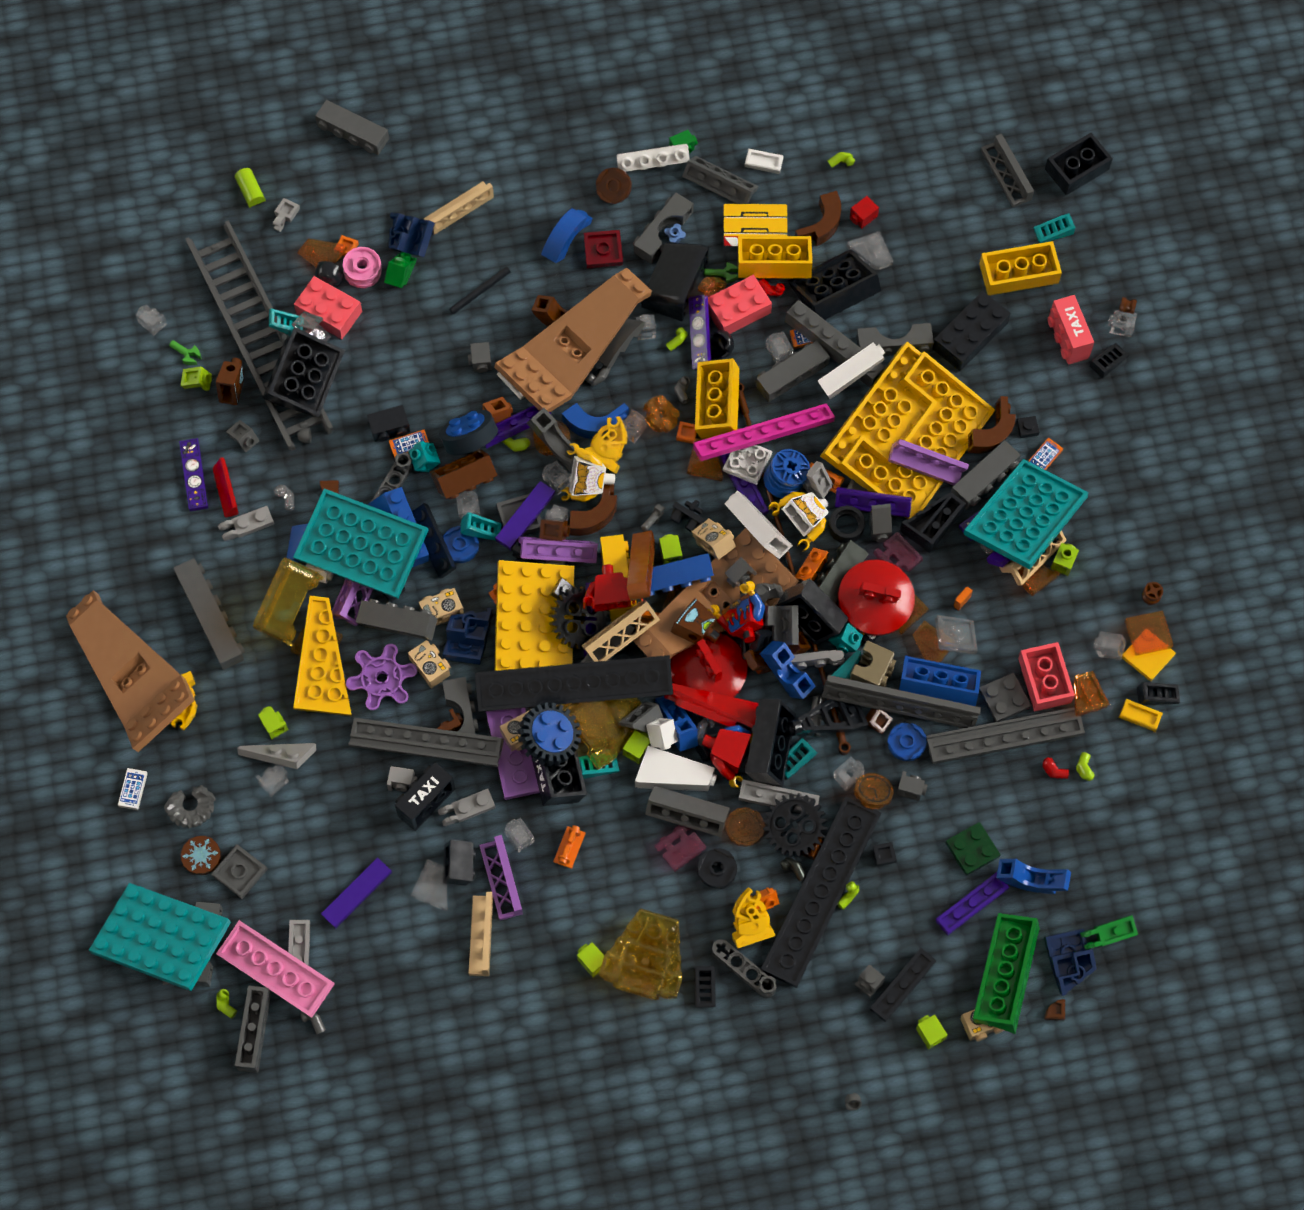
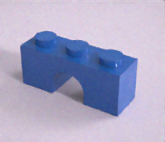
M772 641L760 653L790 697L804 699L816 687L806 672L798 670L791 661L795 656L785 642Z

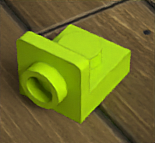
M202 366L183 369L181 387L184 389L201 387L208 391L210 390L212 374Z

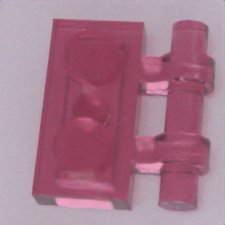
M898 531L883 543L886 549L885 552H882L879 548L873 552L877 560H884L893 564L889 559L892 555L898 561L895 565L900 569L904 567L908 572L923 561V557Z
M678 825L674 828V832L667 837H662L660 842L655 845L658 852L664 848L668 850L663 854V858L674 872L706 849L705 844L695 832L687 836L685 832L690 828ZM677 838L682 840L675 846L671 844Z

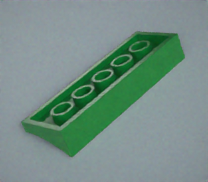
M998 913L973 1016L974 1023L996 1027L1016 1034L1040 929L1037 918Z

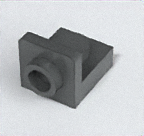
M241 420L226 431L228 436L236 441L245 452L249 451L259 442L252 428Z

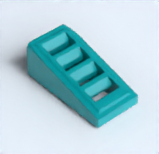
M1070 213L1037 225L1033 229L1039 243H1045L1073 235L1075 225ZM1042 230H1045L1047 236L1044 237Z
M271 308L269 310V327L288 334L294 327L304 331V317ZM274 316L277 317V323L274 322Z
M467 512L461 520L460 534L495 540V537L501 531L502 523Z
M857 650L831 676L850 679L854 665L860 661L861 651Z
M801 738L789 750L788 759L792 757L797 764L794 766L789 760L787 761V764L791 767L790 771L786 769L785 776L787 779L817 754L804 738ZM802 747H804L808 751L806 755L801 750ZM796 752L803 757L801 760L795 756Z
M616 753L578 757L583 779L619 772ZM607 759H611L613 768H609ZM602 760L604 761V769H601L600 761ZM592 762H596L597 769H593ZM588 763L590 770L585 769V764Z

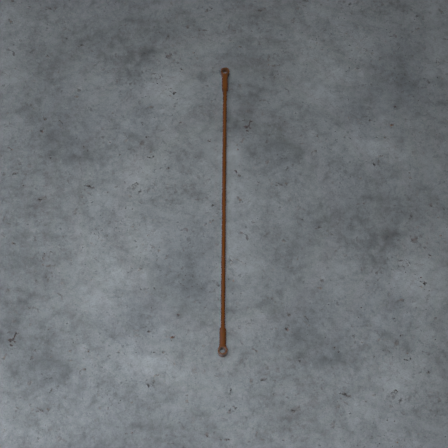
M739 382V387L742 390L739 391L738 402L748 427L752 424L744 396V385ZM765 487L769 502L771 504L772 502H774L773 496ZM776 507L771 508L772 512L777 510ZM776 515L774 519L777 529L784 536L779 516ZM788 550L785 553L790 572L795 576V570ZM811 641L813 652H818L817 645ZM818 667L824 686L827 680L824 668ZM835 707L832 708L831 713L834 720L833 722L841 723V721L838 719ZM844 732L836 733L839 742L838 751L842 755H847L850 752L851 746L846 741ZM846 746L848 750L844 751L841 747Z

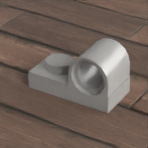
M816 461L808 470L807 480L804 482L803 488L808 493L812 492L817 497L824 499L832 488L833 483L823 463Z

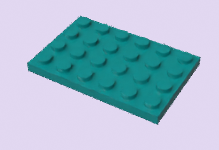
M1023 459L966 527L964 535L1030 570L1088 498L1089 492Z
M324 488L293 558L398 599L429 529Z
M129 883L89 951L93 955L192 991L231 922L223 916Z

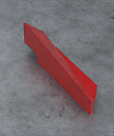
M672 683L673 694L664 696V698L674 701L675 705L728 727L735 726L736 722H740L752 728L756 720V707L759 704Z

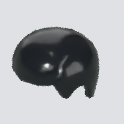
M321 261L318 262L315 277L336 287L341 283L343 273H339V266L337 264Z
M724 330L712 333V339L710 340L712 357L720 360L731 355L734 350L732 336Z

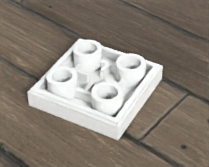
M754 445L731 452L723 467V471L757 485L772 455V451Z

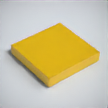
M1145 629L1122 654L1121 658L1151 682L1175 656L1176 652L1149 630Z

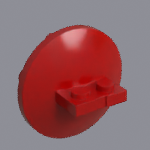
M867 560L855 565L845 574L838 589V605L848 617L847 622L859 632L867 635L882 636L897 631L907 622L914 608L915 594L910 579L898 566L884 560Z
M724 634L720 635L716 643L708 639H702L697 642V645L671 658L672 682L735 697L741 691L746 681L747 660L742 658L741 647Z

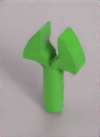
M728 262L724 269H704L705 276L724 277L726 284L738 279V274H729L730 272H738V267Z
M174 340L170 342L169 346L184 355L183 364L197 365V362L190 358V355H195L202 360L200 352L195 345L192 349H187Z

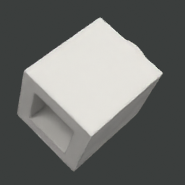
M659 718L646 725L651 747L666 750L671 748L672 744L678 742L673 719Z

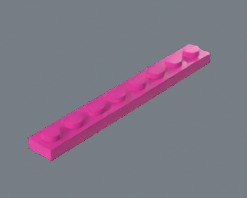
M826 403L694 442L693 449L700 461H704L834 422L835 416Z

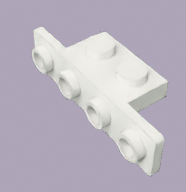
M687 144L617 154L618 168L625 172L664 167L666 165L685 163L690 160Z

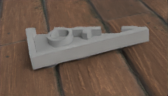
M316 744L239 746L237 749L238 755L298 769L316 751Z

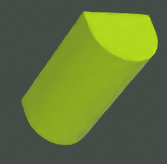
M250 168L239 170L235 174V179L248 207L250 208L265 202V197Z

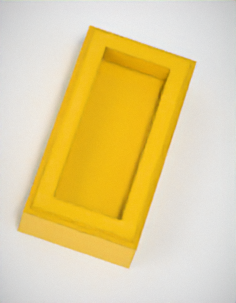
M1126 699L1119 718L1156 732L1163 713Z

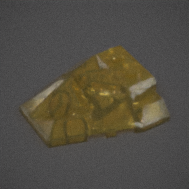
M638 698L559 705L564 706V711L567 709L571 711L568 714L570 717L575 715L574 723L579 722L580 727L577 730H581L580 737L589 748L587 756L597 770L616 759L635 731L634 729L621 726L619 722L642 703Z
M640 908L626 926L623 934L617 938L610 951H607L604 955L599 976L608 982H612L613 987L652 1000H659L660 997L665 999L677 998L682 981L679 920Z

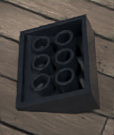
M851 249L812 268L811 278H792L788 280L800 301L824 320L881 292L878 274Z
M294 327L288 332L262 398L276 405L319 417L345 350Z

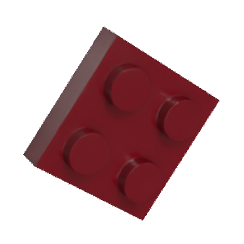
M620 230L584 233L587 268L623 265Z

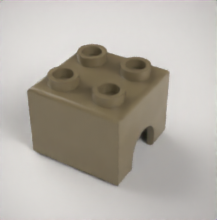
M866 641L862 649L863 654L860 663L867 667L855 664L850 680L886 687L888 677H891L895 668L894 652Z

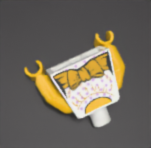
M577 443L569 444L574 447V452L567 450V453L569 455L577 454V456H574L570 487L561 490V492H566L568 496H562V500L566 501L571 498L575 501L586 502L595 498L598 494H602L604 484L614 485L615 474L606 473V467L600 458L586 449L579 448Z
M791 492L780 499L779 503L772 502L769 505V509L776 507L777 510L772 513V516H776L779 514L780 508L783 507L782 510L803 537L808 536L806 539H801L797 544V547L800 543L806 544V548L802 551L804 552L809 548L810 542H814L824 531L826 525L825 516L828 514L826 509L828 503L825 498L818 499L812 492L807 494Z

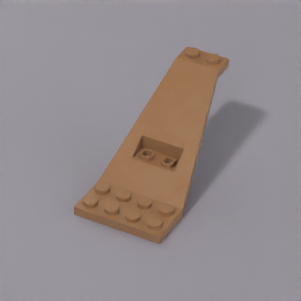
M625 268L608 279L523 347L496 362L494 368L539 411L545 408L548 412H551L574 396L636 305L650 297L652 290L628 268Z
M745 528L733 540L736 547L721 559L715 558L711 562L714 576H710L711 580L702 583L699 580L692 581L693 585L687 586L658 615L660 621L633 641L647 657L670 655V659L674 655L696 645L671 632L673 624L694 598L707 609H710L712 613H714V610L710 605H718L721 615L727 602L731 605L740 599V586L733 588L726 580L728 576L725 574L740 557L746 560L757 572L755 576L751 574L749 580L754 582L755 589L757 584L775 583L780 585L785 592L786 589L796 585L799 582L798 579ZM717 589V594L713 596L712 591ZM769 598L765 602V606H775L780 598ZM716 621L713 629L719 633L724 632L725 630Z
M93 590L90 594L84 596L82 601L76 607H73L66 617L118 714L132 748L139 752L195 699L186 679L104 606L99 594Z

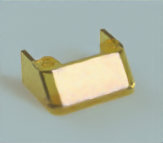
M284 557L254 620L253 628L269 638L293 647L294 644L290 641L296 635L293 625L308 589L316 588L319 581L323 580L324 577L318 572Z

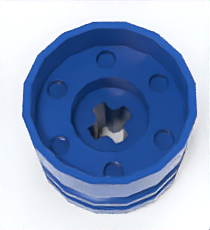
M784 449L778 452L764 472L763 481L767 490L779 498H783L791 492H798L807 479L806 475L810 469L808 460L796 450Z

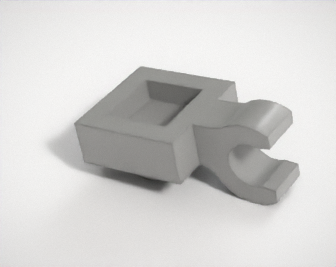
M283 198L274 211L277 216L273 221L275 225L274 230L281 232L285 221L292 222L300 210V206Z

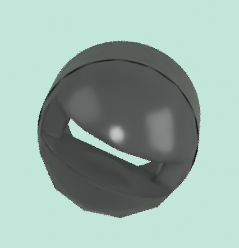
M304 428L298 432L297 437L299 441L311 443L312 435L310 428Z
M853 1092V1094L846 1095V1108L853 1111L862 1106L861 1098L857 1093Z

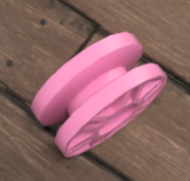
M357 247L350 250L343 259L344 276L350 285L356 288H368L379 281L382 274L381 260L374 250L368 247Z

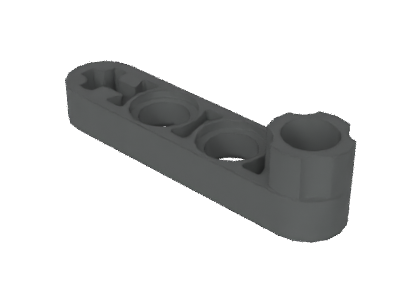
M403 452L395 456V463L372 501L383 492L403 486L413 468L410 454ZM395 476L400 479L398 484H391L389 482Z
M719 939L714 942L712 953L715 958L762 997L770 998L775 994L777 988L776 980L772 976L765 974L727 941ZM724 945L726 953L729 954L730 951L733 953L725 960L726 954L723 952L717 953V946L722 947ZM739 957L742 960V965L739 967L732 966L731 959ZM749 970L757 972L758 976L755 980H749L746 977V973ZM762 983L766 986L771 984V990H765Z

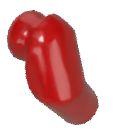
M765 278L759 281V284L768 296H781L784 293L785 286L782 283L771 286Z
M1048 757L1043 760V769L1049 777L1068 779L1069 769H1059L1052 758Z

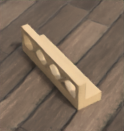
M481 182L425 217L424 220L435 222L432 233L434 235L494 198L493 186L490 183L486 185L484 182Z
M1062 530L1057 535L1059 540L1056 543L1052 541L1046 549V553L1040 556L1030 570L1010 560L1003 568L999 567L1001 572L1012 573L1017 585H1023L1059 549L1061 543L1067 541ZM1024 567V573L1021 577L1018 570Z
M643 599V601L638 602L581 646L594 662L606 661L660 621V619L648 602ZM649 611L654 619L648 623H641L642 614ZM629 624L637 625L636 632L633 635L625 634L626 626ZM613 636H621V642L617 647L609 646L610 639ZM599 647L606 648L605 656L599 660L592 653Z
M486 892V896H473L469 976H489L493 913L492 892Z

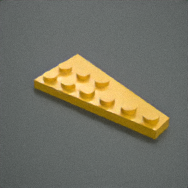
M310 596L293 708L295 710L352 716L329 598Z

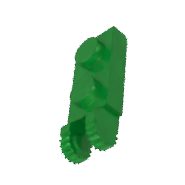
M1129 915L1095 926L1094 929L1083 931L1080 934L1081 937L1085 938L1094 934L1097 936L1098 941L1084 944L1086 950L1098 946H1106L1136 936L1138 932L1133 915Z

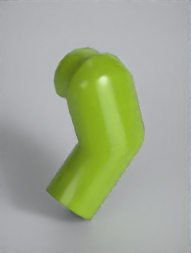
M839 152L827 160L832 168L840 162L846 163L847 166H852L855 163L853 155L846 152Z
M509 437L501 441L514 452L526 450L530 446L528 438L513 440Z
M1082 752L1076 770L1082 779L1091 781L1095 776L1088 766L1091 755Z
M853 881L846 885L848 891L838 902V907L842 910L859 893V885H856Z
M226 989L219 990L216 995L217 1009L233 1019L237 1014V1010L229 1005V992Z

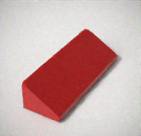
M221 457L213 466V473L224 517L227 518L238 515L239 512L225 459Z

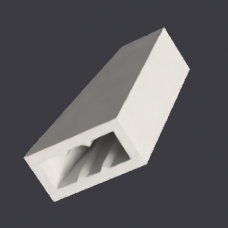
M873 342L819 379L818 383L829 399H832L885 360L883 357L885 352L880 344L876 346Z
M737 490L729 497L725 505L769 552L780 559L793 546L742 493Z
M648 746L635 780V787L653 789L654 786H658L668 790L708 791L710 785L714 786L717 775L714 774V767Z

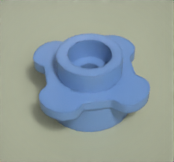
M677 223L673 227L664 230L670 242H679L686 236V233L681 230V225Z

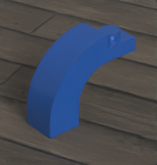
M571 208L552 230L541 255L554 263L563 260L574 237L579 231L589 226L593 218L588 216L585 211Z
M575 403L562 413V421L575 434L592 439L601 427L607 425V418L611 417V422L615 425L617 423L616 417L620 416L624 423L629 417V407L624 403L606 416L593 417L585 413Z
M1000 859L996 878L1019 889L1055 894L1056 891H1068L1071 871L1067 869H1039L1028 866L1018 859Z

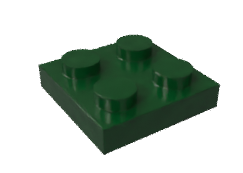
M980 822L945 842L966 876L1001 856Z

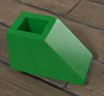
M399 253L388 262L384 283L399 288L406 285L417 258L411 257L412 255L409 253Z

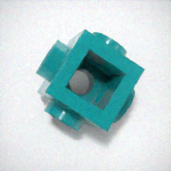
M420 441L408 451L415 471L430 472L440 463L433 443Z
M845 623L840 634L829 638L828 641L836 646L837 650L844 653L856 652L860 647L863 635L849 623Z

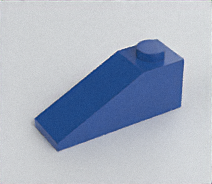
M664 696L655 698L663 718L673 719L678 738V742L674 744L679 751L698 746L697 727L686 711L675 705L674 701L664 698Z

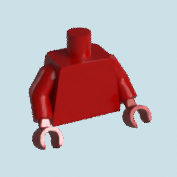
M603 565L601 567L602 575L595 576V581L590 583L585 593L583 609L586 606H592V609L597 612L631 607L627 591L628 578L624 577L622 572L614 573L613 565Z

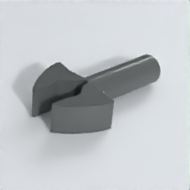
M660 504L656 505L653 513L643 523L641 529L647 531L654 523L657 524L666 508Z

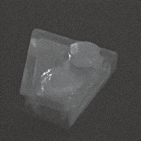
M879 231L847 242V248L853 249L863 261L868 262L875 270L893 265V259Z
M427 859L411 896L447 911V884L443 883L444 866Z

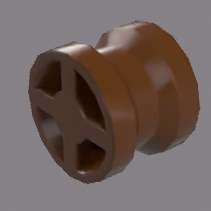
M1122 297L1118 315L1127 314L1133 318L1137 300H1127L1126 297Z
M1149 582L1142 592L1143 601L1148 605L1157 604L1163 595V587L1157 582Z

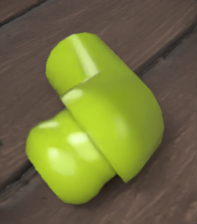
M683 327L678 328L675 332L677 336L666 343L670 351L681 345L688 337V332Z

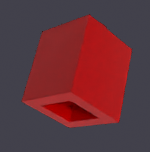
M866 196L851 207L850 219L862 229L878 217L879 207Z

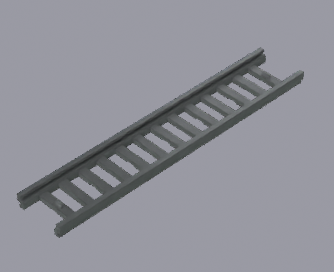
M228 220L224 224V229L229 238L198 251L192 239L188 237L185 240L263 396L268 382L263 383L260 376L273 371L277 360L259 368L255 367L253 361L282 349L287 335L267 327L241 339L238 332L269 319V310L273 309ZM231 246L236 251L207 265L202 260ZM239 260L241 261L243 267L212 280L209 273ZM248 275L250 282L219 294L217 287ZM255 289L258 296L226 309L224 302ZM260 304L263 305L265 311L238 323H233L232 316ZM274 316V322H275V323H277V317H276V316ZM273 334H278L279 341L248 353L246 346ZM264 399L291 451L296 449L291 436L297 434L301 429L311 428L322 423L328 435L334 430L324 408H322L319 417L314 416L286 429L283 421L302 412L288 409L278 413L275 407L277 405Z

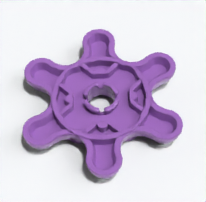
M387 644L382 655L377 658L371 657L364 650L358 651L355 655L356 662L362 666V672L358 676L349 677L346 681V686L352 691L358 689L367 691L368 697L365 704L369 710L378 709L384 697L390 696L399 704L407 702L409 698L408 693L401 686L402 681L406 678L414 677L417 674V667L412 663L406 665L398 664L395 659L398 649L394 644ZM379 674L387 675L384 683L377 680Z

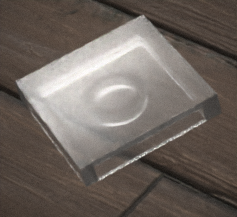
M936 616L935 623L940 650L976 654L978 649L973 620Z

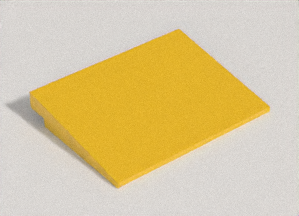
M906 342L891 359L820 457L869 492L911 497L910 517H905L910 519L917 512L924 510L943 482L888 462L892 444L902 439L960 460L968 449V434L972 429H982L995 409L925 351L921 353L909 342Z

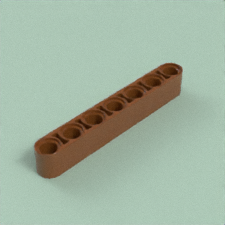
M652 530L632 535L627 579V591L630 601L647 598L651 594L655 540Z

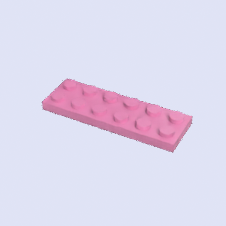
M240 920L216 953L311 1018L335 985L334 982Z

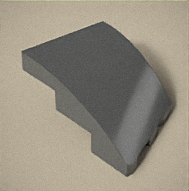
M627 319L599 358V361L607 367H612L619 353L626 351L632 338L639 336L646 322Z
M765 606L763 615L764 625L759 630L769 629L773 632L770 643L778 641L785 642L786 645H799L798 606Z

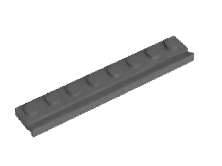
M831 675L827 676L821 696L822 698L963 728L975 726L981 707Z
M1068 708L927 735L926 741L932 764L1083 736L1085 730L1078 711L1079 708Z
M354 718L350 734L351 739L348 745L350 747L498 767L504 739Z

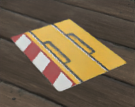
M724 204V246H738V236H787V205Z

